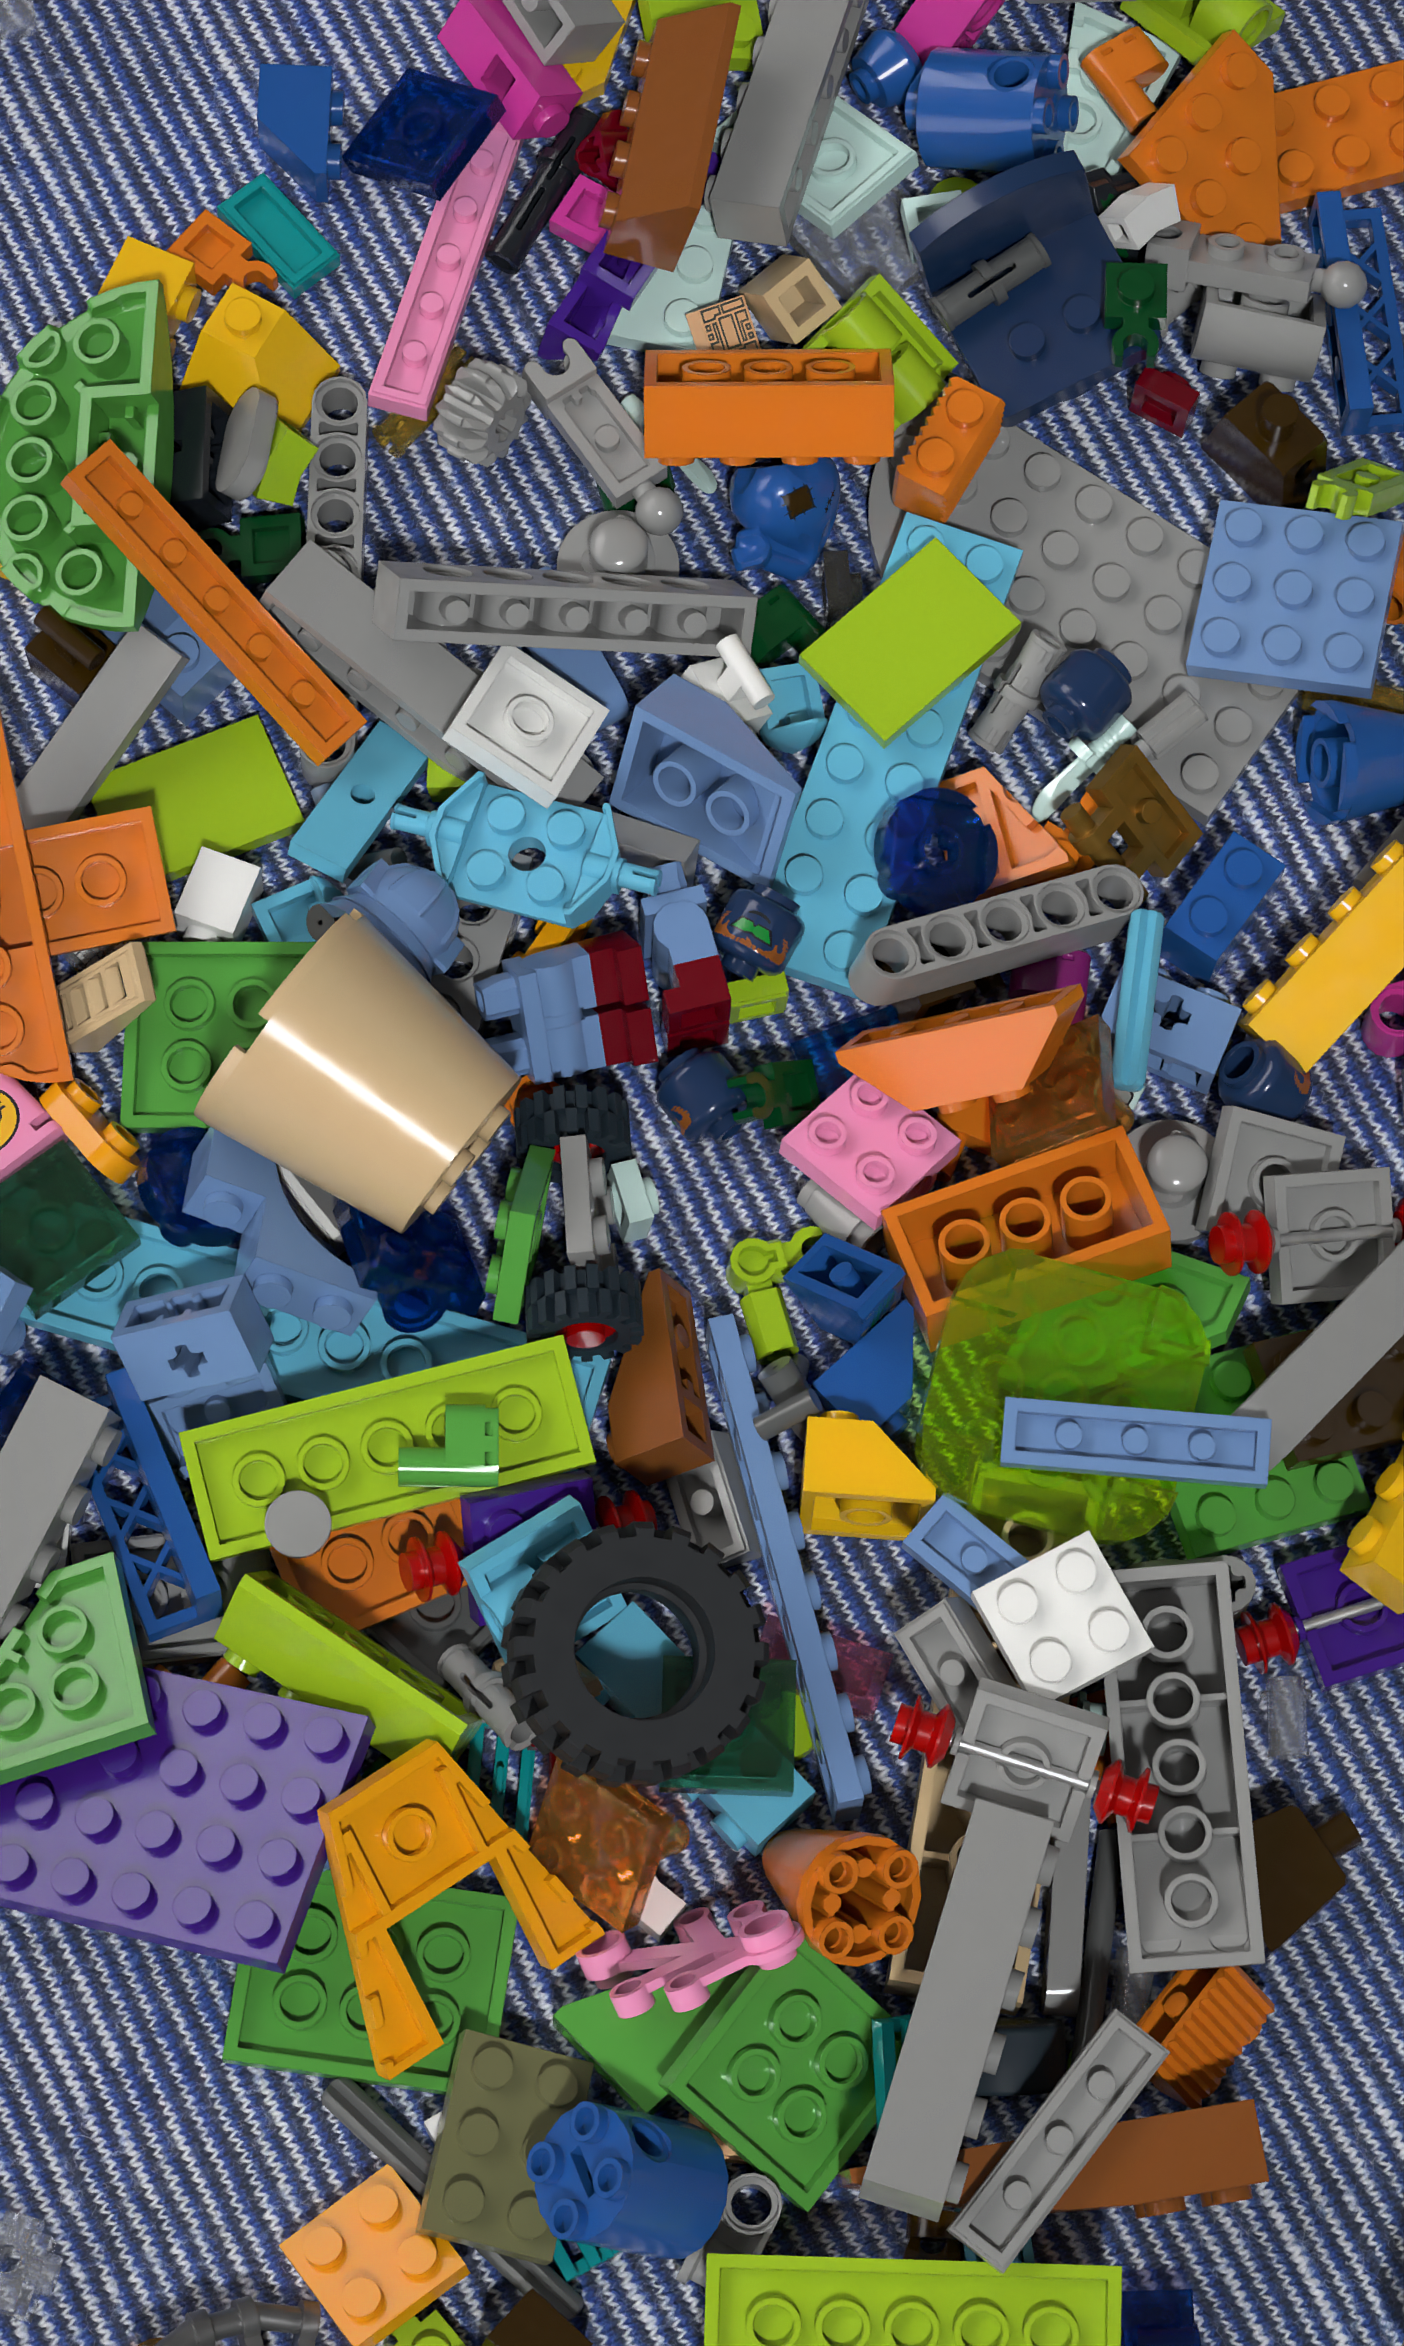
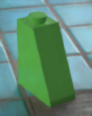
M747 1967L707 1985L711 1994L710 1998L701 2006L687 2012L678 2013L672 2010L663 1986L652 1992L656 2000L652 2008L636 2017L622 2019L618 2017L610 1999V1989L562 2006L553 2015L552 2026L586 2061L594 2063L593 2069L633 2111L654 2115L672 2097L658 2085V2082Z

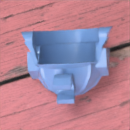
M380 858L366 868L346 889L348 895L331 898L333 901L320 904L332 918H340L345 913L349 915L353 908L367 917L430 984L432 976L444 974L465 946L457 937L460 909L454 891L436 872L408 863L388 865Z

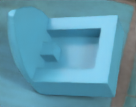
M799 663L759 669L775 694L774 700L768 704L773 714L760 729L762 740L774 749L791 754L811 746L825 733L829 722L828 718H825L818 682Z
M312 875L309 876V880L252 903V914L266 942H317L308 932L306 924L308 911L316 904L333 901L331 898L342 896L343 894L327 879Z

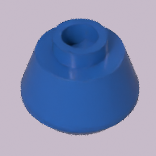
M876 29L869 35L853 57V72L849 74V81L857 97L865 104L873 103L879 108L905 105L908 89L923 66L911 44L900 33L894 30Z

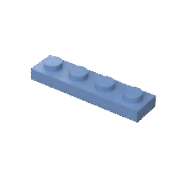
M1005 1397L1000 1467L1266 1489L1268 1485L1272 1419Z

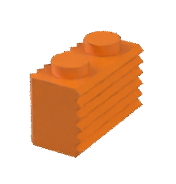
M958 376L949 378L948 387L943 388L942 397H938L937 405L932 407L931 415L926 417L925 426L920 427L919 435L914 436L913 445L908 446L907 455L902 456L901 465L896 466L892 491L894 506L906 512L945 524L1001 432L1000 428L1004 416L1003 412L1005 411V402L1001 398Z
M1240 1966L1177 1971L1136 2024L1170 2051L1149 2081L1160 2092L1191 2109L1202 2107V2099L1209 2097L1218 2088L1222 2076L1226 2075V2067L1234 2065V2057L1242 2054V2046L1250 2044L1259 2035L1262 2024L1267 2022V2015L1275 2012V2004Z

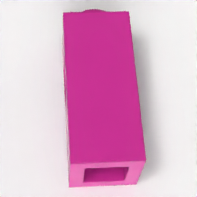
M459 0L437 36L439 41L513 140L556 136L568 124L569 114L582 96V90L562 64L543 65L502 0Z

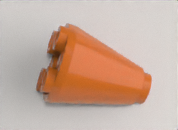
M794 1828L775 1834L767 1842L762 1855L765 1875L793 1921L801 1924L805 1933V1940L810 1948L834 1964L855 1967L881 1960L887 1954H900L908 1948L913 1940V1924L915 1923L921 1900L919 1865L914 1854L884 1835L859 1831Z

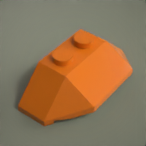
M1081 983L1042 993L886 1027L868 1029L860 1032L835 1052V1055L841 1066L913 1112L938 1107L940 1114H950L966 1109L975 1104L976 1099L993 1096L995 1103H1004L1028 1094L1031 1091L1030 1083L1050 1067L1085 995Z

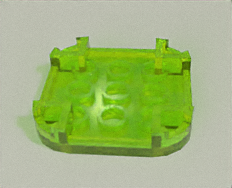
M1009 1248L1006 1251L983 1258L959 1279L947 1305L916 1428L915 1456L920 1471L936 1487V1494L939 1497L943 1495L957 1502L967 1511L1072 1539L1089 1530L1097 1544L1118 1545L1147 1534L1164 1517L1168 1516L1179 1493L1175 1492L1177 1481L1000 1467L1005 1397L1194 1412L1204 1369L1210 1365L1211 1339H1207L1199 1316L1184 1301L1185 1295L1164 1285L1153 1287L1035 1255V1250Z

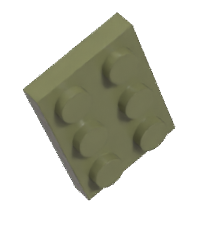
M469 2029L462 2031L458 2038L416 2232L544 2266L550 2264L553 2260L557 2238L552 2235L549 2226L540 2214L535 2192V2182L527 2174V2158L532 2147L536 2143L545 2140L546 2135L561 2115L573 2109L582 2101L587 2100L594 2063Z

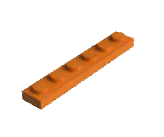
M111 439L65 476L60 485L317 766L321 765L368 722Z

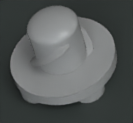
M625 510L604 511L580 521L564 538L557 557V570L679 577V557L671 537L668 534L658 536L647 533L639 525L635 512Z
M1157 1120L1134 1129L1127 1136L1171 1229V1247L1182 1248L1190 1245L1193 1241L1207 1235V1233L1195 1231L1215 1138L1199 1126L1180 1120Z

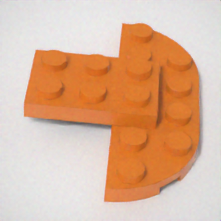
M0 709V1073L8 1077L30 1082L74 1081L75 1076L51 957L177 932L152 807L147 806L25 830Z

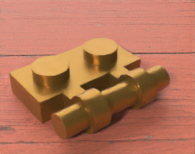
M1121 744L1085 788L1098 805V808L1091 816L1080 803L1069 805L1060 815V819L1070 831L1068 839L1080 855H1089L1097 867L1113 864L1127 867L1139 879L1146 870L1153 877L1168 878L1203 834L1137 745ZM1116 830L1128 844V848L1121 856L1109 841ZM1143 886V890H1144L1143 902H1144V901L1147 899L1149 893H1148V891L1146 890V888Z

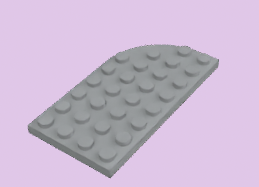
M938 397L920 414L910 421L901 424L894 432V457H880V461L876 463L868 500L867 534L876 574H880L881 579L906 515V511L894 506L892 501L896 466L901 465L902 456L907 455L908 446L913 445L914 436H918L920 427L925 426L926 417L931 415V409L937 405ZM1016 425L1013 427L1001 426V432L945 525L1023 550L1022 561L1005 605L1021 621L1020 631L984 662L978 681L995 692L996 689L993 683L1000 673H1007L1020 654L1032 630L1037 629L1039 632L1043 631L1051 635L1067 649L1066 654L1061 658L1056 668L1072 651L1076 649L1094 651L1096 648L1109 651L1125 665L1132 677V682L1129 684L1132 692V703L1122 715L1137 730L1184 693V691H1187L1201 704L1209 720L1205 721L1159 760L1152 754L1147 759L1189 815L1206 826L1302 690L1188 676L1186 661L1210 548ZM1041 701L1036 710L1028 711L1027 713L1046 724L1042 717L1046 709ZM1135 732L1124 744L1134 745L1140 740L1137 736L1138 733ZM1082 740L1086 745L1091 743V741Z

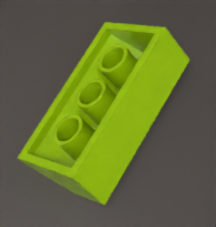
M270 1570L245 1573L237 1585L214 1636L215 1640L228 1648L223 1657L234 1667L254 1678L262 1671L280 1683L282 1687L277 1693L280 1697L369 1716L376 1727L370 1745L389 1757L391 1761L425 1739L439 1742L457 1763L483 1724L481 1717L471 1712L467 1713L464 1710L461 1699Z

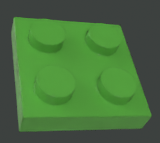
M530 1145L523 1169L511 1167L505 1199L500 1202L495 1224L494 1238L498 1239L496 1255H492L485 1287L486 1293L496 1294L492 1320L515 1325L519 1323L525 1303L524 1290L526 1286H530L538 1258L555 1149Z

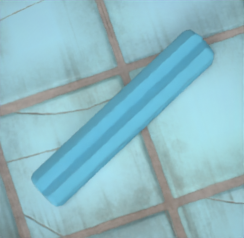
M1135 909L1131 913L1128 923L1110 1074L1111 1087L1120 1091H1141L1146 1081L1165 919L1161 912L1155 910Z

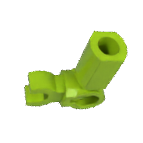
M809 1226L802 1228L793 1235L791 1241L781 1243L778 1238L769 1241L747 1238L740 1241L732 1250L725 1270L726 1280L735 1292L744 1295L739 1302L748 1333L752 1340L757 1363L760 1365L770 1364L781 1357L799 1352L781 1289L773 1288V1285L785 1282L783 1277L804 1256L802 1248L814 1245L822 1237V1230L819 1227Z

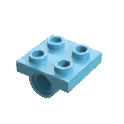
M570 1495L458 1562L505 1664L507 1663V1649L501 1647L504 1627L511 1622L514 1611L510 1608L519 1591L528 1584L532 1574L556 1552L574 1539H580L593 1531L581 1504ZM621 1593L597 1602L586 1613L578 1626L574 1643L612 1620L627 1606Z

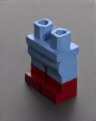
M680 861L650 867L651 869L662 870L663 875L656 897L645 893L643 898L640 899L639 944L642 948L643 958L652 957V976L656 984L664 990L662 996L661 1038L666 1056L669 1058L681 1055L692 1048L702 1050L727 1044L731 995L709 920L706 916L707 899L703 885L688 888Z
M624 930L537 952L523 959L518 956L501 960L503 973L495 974L473 984L476 1005L480 1016L485 1021L507 1016L511 1018L513 1033L484 1040L519 1076L526 1075L535 1085L552 1082L554 1078L571 1077L582 1074L590 1069L630 1062L633 1066L659 1062L651 1008L644 1002L649 1000L642 948Z

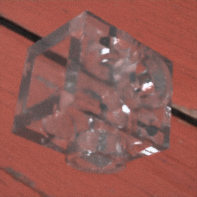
M8 2210L5 2212L3 2221H0V2314L32 2323L40 2295L51 2297L60 2275L63 2257L54 2254L57 2243L52 2236L42 2233L45 2225L44 2221ZM11 2255L20 2256L19 2264L14 2270L10 2272L1 2271L2 2263L7 2257Z

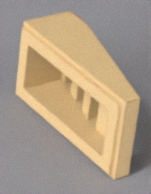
M129 942L57 986L70 1053L100 1051L156 1001L154 985L142 942Z

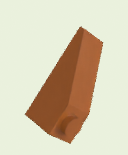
M660 1268L648 1272L641 1295L644 1336H642V1341L639 1345H632V1350L623 1354L608 1403L611 1432L607 1434L606 1442L609 1454L617 1467L626 1470L646 1486L715 1461L691 1293Z

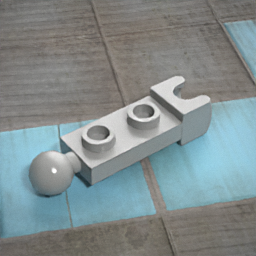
M1181 220L1159 230L1156 236L1147 242L1144 263L1168 264L1167 290L1184 292L1188 283L1304 304H1307L1311 292L1321 293V296L1329 305L1338 309L1353 307L1365 297L1367 292L1366 274L1358 264L1350 261H1337L1327 269L1319 268L1320 255L1304 252L1298 246L1291 244L1267 246L1245 242L1237 235L1229 233H1219L1212 236L1200 234L1201 224Z
M573 338L564 340L563 351L566 356L563 362L565 370L563 374H548L537 362H528L523 368L522 378L527 381V392L532 395V401L546 420H551L615 508L618 509L632 499H635L637 501L635 517L639 525L647 533L658 536L672 533L681 523L684 516V508L679 496L672 490L655 486L667 478V466L658 463L657 458H644V435L597 374L596 366L579 343Z

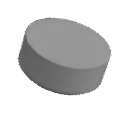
M296 1490L280 1495L271 1503L266 1512L264 1526L269 1542L279 1553L290 1558H306L316 1554L326 1545L332 1530V1520L328 1508L320 1498L310 1492Z

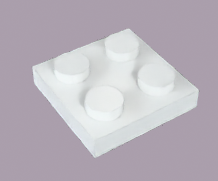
M500 646L442 739L548 809L560 793L610 710L517 647Z
M1089 1530L971 1593L973 1603L1021 1689L1056 1701L1064 1699L1147 1655L1155 1647Z

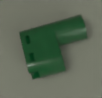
M785 584L778 585L757 602L750 656L759 668L766 667L790 648H793L800 655L827 630Z

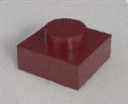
M1145 367L1135 383L1129 411L1182 438L1193 421L1200 392L1191 388L1190 384L1176 373L1170 371L1160 372L1155 368Z

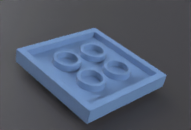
M1220 500L1186 661L1188 676L1372 699L1404 537L1403 522L1352 516L1349 520H1340L1335 518L1336 513Z

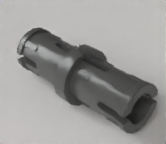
M1030 232L1025 235L1024 239L987 262L984 259H980L971 265L972 273L937 297H932L928 302L936 318L945 330L950 333L956 326L990 304L994 303L996 306H1000L1009 298L1008 292L1043 268L1046 269L1052 263L1041 242ZM1006 268H1012L1010 273L974 297H968L970 292Z

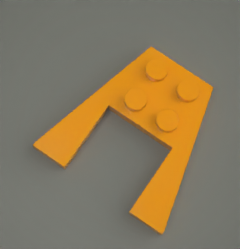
M425 1739L317 1809L320 1827L325 1835V1849L375 2070L378 2076L389 2081L444 2044L387 1931L389 1927L489 1862L540 1966L553 1970L573 1957L576 1952L581 1949L583 1950L605 1935L603 1928L596 1921L591 1920L573 1900V1894L558 1877L550 1874L531 1853L529 1844L514 1828L509 1827L489 1805L491 1801L440 1743L430 1739Z

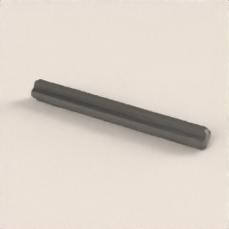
M337 2077L324 2090L321 2096L323 2106L379 2159L393 2167L399 2177L423 2199L432 2155L353 2080ZM475 2248L524 2296L533 2288L569 2322L581 2311L584 2305L582 2296L549 2265L544 2266Z

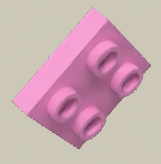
M854 1074L781 1139L779 1154L875 1231L882 1225L881 1210L929 1193L936 1180L937 1173L958 1155L961 1140L924 1110L911 1111Z

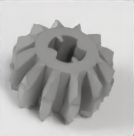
M476 358L469 363L467 368L461 366L457 370L455 380L451 385H445L446 393L443 400L436 404L439 415L433 422V431L437 433V444L447 449L448 454L463 462L467 460L472 464L489 467L496 461L497 457L504 458L508 454L509 445L513 440L519 439L518 432L521 426L528 421L525 411L531 404L532 395L527 392V381L519 377L516 371L503 364L498 365L493 361Z

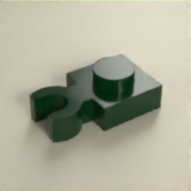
M1106 262L1104 329H1119L1112 339L1111 360L1114 367H1122L1124 350L1130 346L1141 347L1146 352V368L1155 367L1158 359L1159 341L1153 330H1166L1168 264Z
M301 513L240 518V535L229 536L225 531L218 528H207L198 532L200 538L210 548L215 546L222 548V554L219 558L232 573L236 568H241V576L247 585L273 582L306 544L305 520Z
M812 1059L771 1062L753 1067L754 1071L733 1076L727 1080L728 1088H740L747 1099L746 1109L733 1113L734 1121L739 1124L763 1119L765 1130L796 1127L821 1104Z

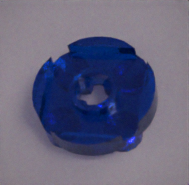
M939 787L923 789L889 805L883 813L874 838V861L878 871L877 881L881 892L887 898L898 900L905 908L921 915H929L972 903L978 895L985 893L992 884L997 871L998 843L991 825L987 824L984 826L980 816L973 810L978 806L962 793ZM932 836L938 838V848L947 851L948 855L947 860L937 863L936 867L929 862L924 850V846L930 843Z
M179 1127L163 1133L145 1155L135 1173L137 1188L143 1205L151 1217L160 1224L159 1230L163 1238L177 1247H188L193 1243L205 1247H221L241 1240L242 1234L235 1230L213 1225L206 1220L182 1212L192 1156L208 1129L201 1127Z

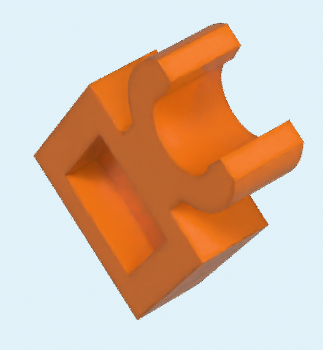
M207 209L166 250V252L193 262L195 265L196 283L213 296L225 284L230 287L232 283L244 289L254 282L263 283L272 291L278 288L277 273L269 264L262 261H248L253 255L252 243Z

